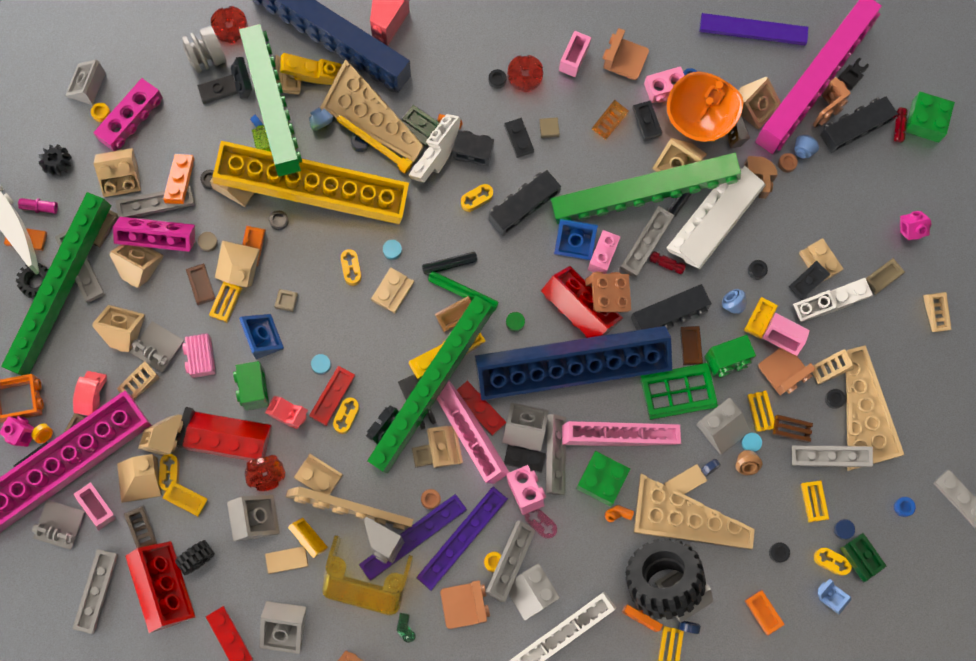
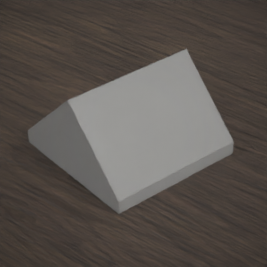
M95 59L78 64L65 95L66 97L93 105L106 73L98 60Z

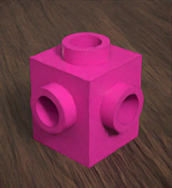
M914 211L911 214L900 216V233L908 240L921 239L930 235L932 223L930 218L922 211Z
M8 416L0 430V435L5 438V442L8 444L28 447L33 439L31 433L34 427L29 424V420L25 417Z

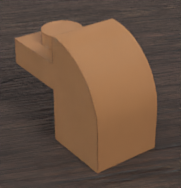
M748 156L744 166L765 183L766 186L759 193V198L766 199L773 190V181L778 175L777 169L767 158Z

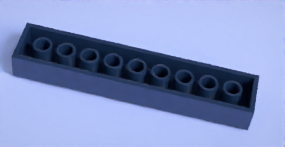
M252 0L255 4H261L266 7L269 13L280 16L286 24L294 25L300 33L308 34L314 42L322 43L328 51L336 52L344 61L345 59L350 61L358 70H364L375 81H381L391 91L395 90L399 93L411 77L409 59L316 0Z
M666 326L475 355L481 400L673 371L671 336Z

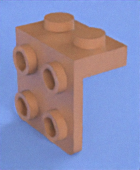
M618 28L616 34L613 33L610 38V49H606L602 59L605 60L603 68L632 80H637L648 56L649 49L623 39L625 30Z
M837 77L830 81L822 94V97L829 106L822 110L813 123L815 128L818 125H825L830 120L829 117L831 115H838L844 109L843 106L848 103L847 98L851 92L847 89L845 83Z
M591 273L592 275L585 279L586 286H592L595 312H629L631 310L629 274Z
M779 348L758 364L759 370L780 396L786 391L788 394L798 388L796 384L800 381L805 383L813 377L811 373L815 370L811 363L805 367L798 356L782 348Z
M480 580L441 589L440 594L445 623L448 629L487 622L486 617H490L488 605H484L483 597H486L484 584L480 585Z

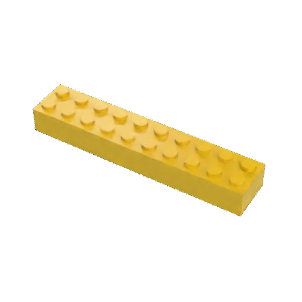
M226 141L220 142L213 172L214 184L400 224L409 186L408 182L302 159V163H299L301 171L278 177L270 151Z

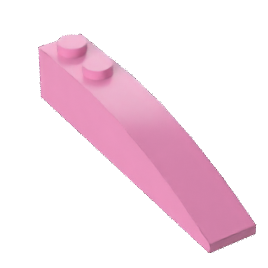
M449 380L438 396L437 401L484 481L495 484L504 478L509 471L484 429Z
M569 421L562 425V445L650 446L681 444L680 425Z

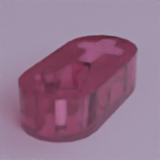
M540 509L531 512L534 513L536 511L538 513L537 518L541 521L540 523L535 519L529 520L530 514H525L524 518L527 524L536 530L541 537L551 539L556 535V524ZM543 523L547 527L551 525L553 533L544 534L545 529L541 524Z

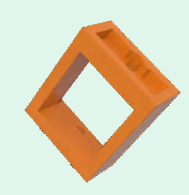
M33 374L0 379V390L30 384L33 409L2 415L0 400V423H4L8 416L31 418L42 415L44 402L40 398L39 390H42L40 379Z

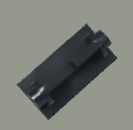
M391 405L388 408L385 407L378 417L382 423L379 424L375 421L367 430L366 437L378 445L399 413L398 409Z

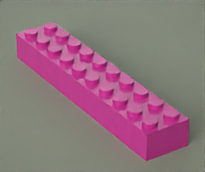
M859 0L764 125L755 141L756 144L772 155L776 150L780 151L787 139L791 137L796 127L803 121L808 111L812 109L817 99L826 90L830 81L835 78L838 71L846 63V60L850 58L858 44L862 42L867 32L871 30L881 15L878 11L882 5L874 0Z
M124 390L0 477V533L141 434L144 429L152 426L128 392Z

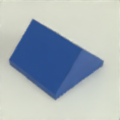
M560 219L554 254L591 260L598 225Z
M271 314L241 316L239 318L256 360L284 349Z

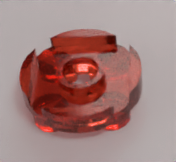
M229 6V8L225 9L223 7L219 8L211 17V26L216 37L230 44L236 43L237 40L241 39L239 29L248 27L245 14L234 6ZM226 22H233V26L226 27Z
M520 55L513 58L508 65L507 72L510 84L523 92H529L537 88L543 79L542 63L532 55ZM529 70V75L523 76L521 71Z
M276 455L249 460L246 464L247 467L244 472L246 483L250 488L251 486L255 487L257 491L272 490L279 486L281 479L284 480L285 478L284 465L278 460Z

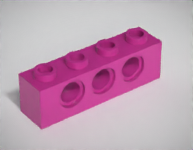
M141 78L93 132L96 138L112 151H117V149L123 147L125 140L136 132L138 125L145 121L152 109L161 103L163 97L160 91ZM145 100L143 104H138L140 101ZM129 114H133L131 118H126ZM116 128H121L120 131L114 132Z
M119 217L113 226L114 244L190 252L195 243V225Z

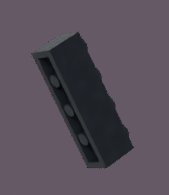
M887 96L881 99L879 97L875 98L869 103L870 105L858 107L854 113L850 115L847 113L841 116L839 121L835 123L833 121L827 123L823 127L824 130L820 136L830 152L833 153L892 122L898 113Z
M548 170L543 173H537L533 177V181L529 184L524 183L517 193L508 195L500 206L495 205L491 208L488 220L502 236L560 193L561 185Z
M700 284L634 312L631 319L636 330L666 326L668 330L674 327V323L679 321L685 323L695 314L701 316L707 313L712 303L703 285Z

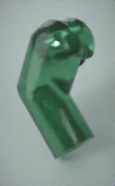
M400 613L396 631L403 641L407 643L413 642L416 634L408 626L410 615Z

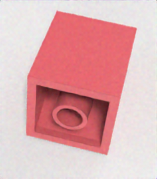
M372 0L370 25L374 38L387 46L389 45L410 12L409 0Z

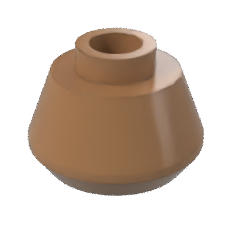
M744 450L738 455L735 466L739 473L753 475L761 469L763 463L754 451Z

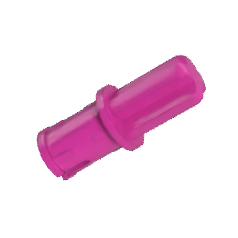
M20 198L18 208L35 211L36 213L47 212L56 214L58 203L41 201L40 198L36 200Z

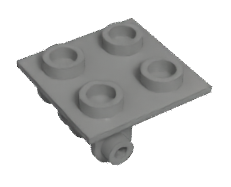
M151 321L138 341L135 339L132 342L131 346L134 348L130 353L163 373L184 340Z
M47 500L39 523L34 524L32 532H35L33 539L71 550L85 511Z

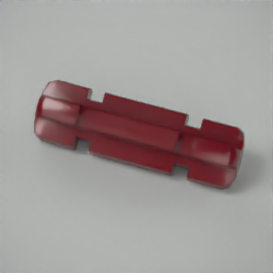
M899 107L897 109L898 115L895 123L896 134H894V141L902 143L906 136L904 132H906L908 110L907 108Z
M655 251L652 252L649 258L650 262L655 264L657 262L660 266L671 271L675 270L680 275L683 274L686 268L685 264L681 262L676 263V260L665 255L660 256V253Z

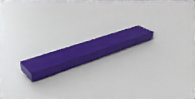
M702 13L699 32L806 46L809 27Z
M493 486L418 574L416 579L432 591L508 498Z
M454 494L413 524L412 527H409L400 534L405 543L393 563L387 561L385 564L372 554L361 562L359 566L368 579L372 581L466 512V507L458 496Z

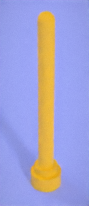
M339 115L337 117V122L395 162L402 173L406 174L410 170L413 161L408 158L399 157L343 116Z

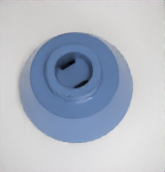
M318 107L310 112L312 116L309 117L312 130L317 131L333 121V115L326 109L321 110Z
M800 135L796 138L794 150L798 157L803 159L810 158L818 152L819 144L809 135Z
M734 289L723 297L722 307L729 312L739 314L746 309L747 300L743 290Z

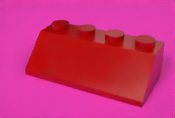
M571 266L553 275L541 289L546 299L551 301L562 314L571 320L572 324L579 328L586 338L607 335L623 319L618 312L594 311L592 287L586 286V281Z
M195 412L187 426L183 447L189 451L264 463L272 425Z
M171 541L137 548L125 556L149 633L195 618L181 570L175 563L177 557Z

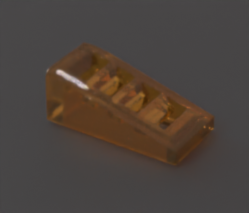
M614 99L591 129L606 140L627 116L629 110ZM616 109L621 115L618 116L612 110ZM611 114L617 120L614 122L608 115ZM607 120L609 123H611V128L603 121ZM599 125H602L604 128H606L608 130L607 133L598 128Z

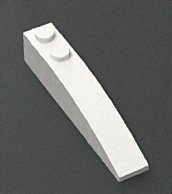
M0 184V230L28 267L37 275L39 268L31 238L17 211L11 205L14 201L7 193L3 194L1 192L4 188Z
M604 591L509 661H545L616 609L615 605Z

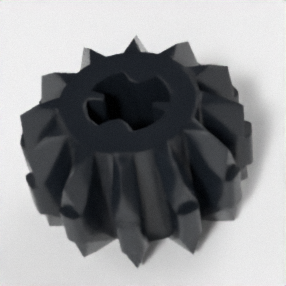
M49 144V149L43 148L44 154H39L41 159L38 161L39 165L50 176H54L55 173L61 176V171L68 172L66 167L72 166L70 162L72 157L68 154V150L58 144L55 147Z

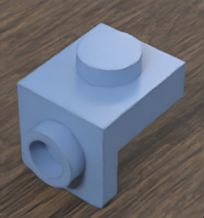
M831 579L823 582L818 588L819 600L837 614H840L852 600L848 594L835 586L834 581Z

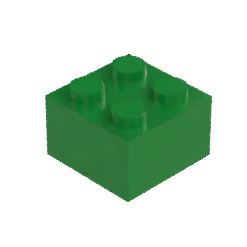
M919 91L912 100L905 133L939 143L947 135L955 102Z
M744 335L711 347L704 357L712 376L719 375V378L729 375L732 370L736 369L738 372L748 368L747 365L752 363L756 354L748 335Z
M255 361L235 365L236 371H233V377L239 387V390H236L237 402H240V405L246 411L268 407L269 398L265 370L261 363Z
M595 451L576 489L611 507L620 492L630 468Z

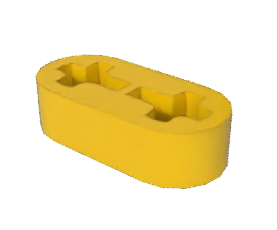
M482 184L464 194L461 198L462 209L471 212L490 202L493 198V188L488 184ZM482 190L488 192V197H486L485 195L480 196L482 194ZM466 199L472 201V206L466 204Z
M344 250L341 254V264L345 282L350 286L358 285L361 281L358 256L354 250ZM347 255H351L353 258L352 265H349L348 261L344 260L347 259ZM350 270H353L354 274L358 275L355 277V280L347 278L350 276Z
M346 398L336 414L333 427L339 434H346L353 425L359 412V404L356 399ZM352 402L355 409H351L347 415L346 404L350 405ZM344 417H346L345 424L347 427L339 429L337 423L342 422Z
M173 454L163 455L160 459L159 486L164 491L167 490V485L164 484V481L168 480V474H170V480L179 483L180 463L179 459ZM169 458L175 462L171 464L170 471H168V466L165 464V462L169 461Z
M820 548L814 553V561L819 566L836 575H847L852 569L847 558L829 548ZM825 552L826 557L831 559V561L824 560L822 562V557L819 556V554H823ZM844 562L846 570L839 571L840 567L834 563Z

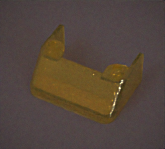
M334 535L325 567L322 585L323 595L334 601L386 615L398 613L413 564V556L409 555L404 575L391 573L386 577L384 586H379L344 576L346 563L343 559L336 557L341 538Z

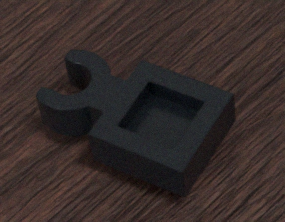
M858 58L853 66L849 64L838 77L849 90L856 86L864 76L862 73L869 67L868 63L864 67L859 65L861 58Z

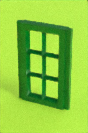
M708 363L640 376L650 420L718 407ZM704 376L705 385L690 387L688 377ZM684 378L686 388L670 390V380ZM665 382L667 392L651 394L649 384ZM707 389L709 399L693 401L691 391ZM688 393L689 402L674 405L672 394ZM668 395L670 406L654 408L652 398Z

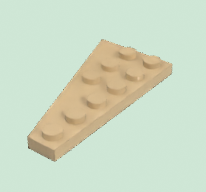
M345 59L320 109H326L336 118L339 115L343 116L381 144L416 162L424 145L351 63Z
M866 345L847 350L846 352L854 366L853 370L846 372L847 446L873 447V464L903 456L904 452ZM847 467V471L861 467Z
M640 474L634 533L753 549L755 529Z
M300 486L288 489L286 493V498L294 499L297 503L313 504V507L323 510L330 508L333 513L340 515L350 513L361 519L368 517L374 519L378 524H393V528L400 530L412 527L414 520Z

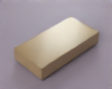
M698 464L665 482L664 486L685 495L708 480Z
M304 546L265 554L268 574L309 567Z

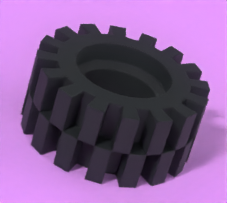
M38 263L39 273L37 275L42 276L43 282L49 269L45 265L43 266L41 263ZM26 264L27 268L24 269L22 267L20 269L22 273H17L19 279H16L17 287L25 296L34 299L40 286L36 288L29 286V279L36 274Z
M206 540L194 544L191 548L189 547L187 551L178 556L175 563L184 575H188L190 572L192 573L199 569L200 566H203L215 553Z

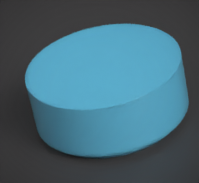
M388 240L384 243L383 254L386 258L393 260L401 255L402 248L398 241Z
M318 354L311 360V367L315 373L325 374L330 370L331 362L326 355Z
M748 433L743 437L741 444L744 450L756 452L762 446V439L756 433Z

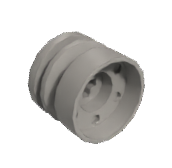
M211 25L200 30L201 39L199 40L194 33L190 34L193 40L191 43H189L186 36L182 37L184 51L197 73L202 72L200 63L204 64L206 70L209 69L207 60L211 59L215 66L227 62Z

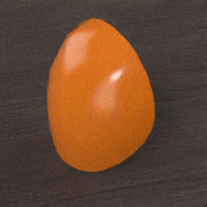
M701 71L692 72L680 78L671 89L667 100V114L673 126L684 136L702 142L715 141L729 133L738 122L743 110V97L734 86L718 76Z

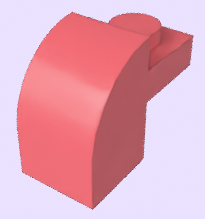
M87 371L84 377H79L73 397L74 413L89 416L98 409L100 405V391L107 381L106 374Z
M274 396L265 414L294 429H298L306 420L308 410L302 406L294 405L282 397Z

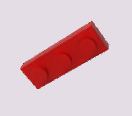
M338 366L309 417L327 426L356 377L355 374Z
M468 380L457 389L478 422L491 436L506 425L507 422L486 400H481L480 393Z
M225 606L205 616L229 661L254 660Z

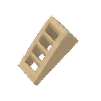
M947 292L923 295L931 331L952 330ZM938 299L939 303H934L933 300ZM940 306L941 310L935 311L934 307ZM942 314V317L936 318L935 315ZM944 321V325L937 326L936 322Z
M844 349L813 365L815 370L812 373L819 385L853 370L854 366ZM843 358L846 364L843 367L839 361V359ZM834 361L836 362L839 368L837 370H835L832 365V362ZM826 365L829 366L832 373L828 374L825 368ZM819 368L822 369L824 374L822 378L817 370Z
M143 362L117 390L122 393L128 386L133 392L131 397L135 400L160 377L146 362ZM145 371L150 375L148 379L143 374ZM139 376L144 380L143 384L137 380ZM133 381L139 387L137 390L131 385Z

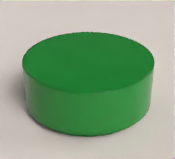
M519 312L510 313L506 318L507 328L513 332L523 329L525 325L524 316Z

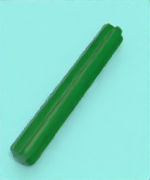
M434 271L428 277L429 282L465 298L468 296L472 301L476 295L492 305L495 310L498 307V301Z

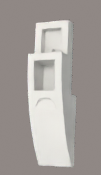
M446 114L442 118L440 124L426 141L429 148L409 173L412 180L424 183L432 172L439 173L456 141L461 121L459 116Z
M863 278L832 291L828 290L794 303L793 306L800 322L849 307L856 302L872 297L873 294L866 278Z

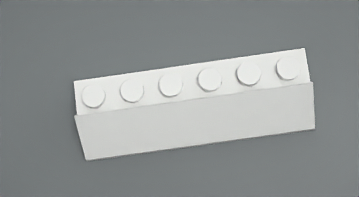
M746 166L743 169L740 168L741 179L734 184L728 185L724 183L714 188L668 245V251L683 258L685 263L701 269L766 186L765 183Z

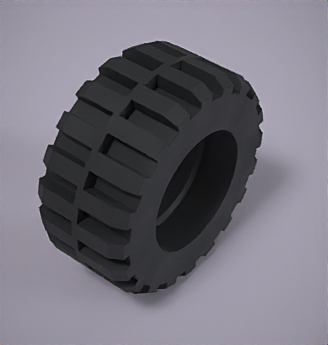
M664 538V541L656 539L651 544L647 542L642 545V549L638 548L634 552V557H630L625 571L629 593L636 607L639 610H643L644 614L648 616L653 614L656 619L666 617V620L673 619V616L682 617L686 611L690 613L694 610V605H699L702 600L701 596H704L706 590V578L698 553L692 550L690 545H683L682 541L675 540L674 542L668 538ZM671 569L683 574L682 579L671 587L657 588L648 584L650 578L662 570Z

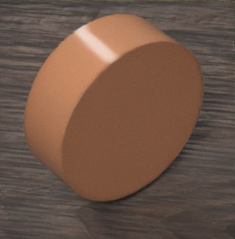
M791 153L783 154L778 161V166L783 172H792L798 164L796 156Z
M434 489L424 491L421 496L422 505L429 510L435 509L441 502L440 494Z

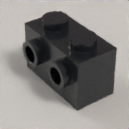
M466 130L463 132L458 131L453 148V158L489 166L494 148V139L487 135H475Z

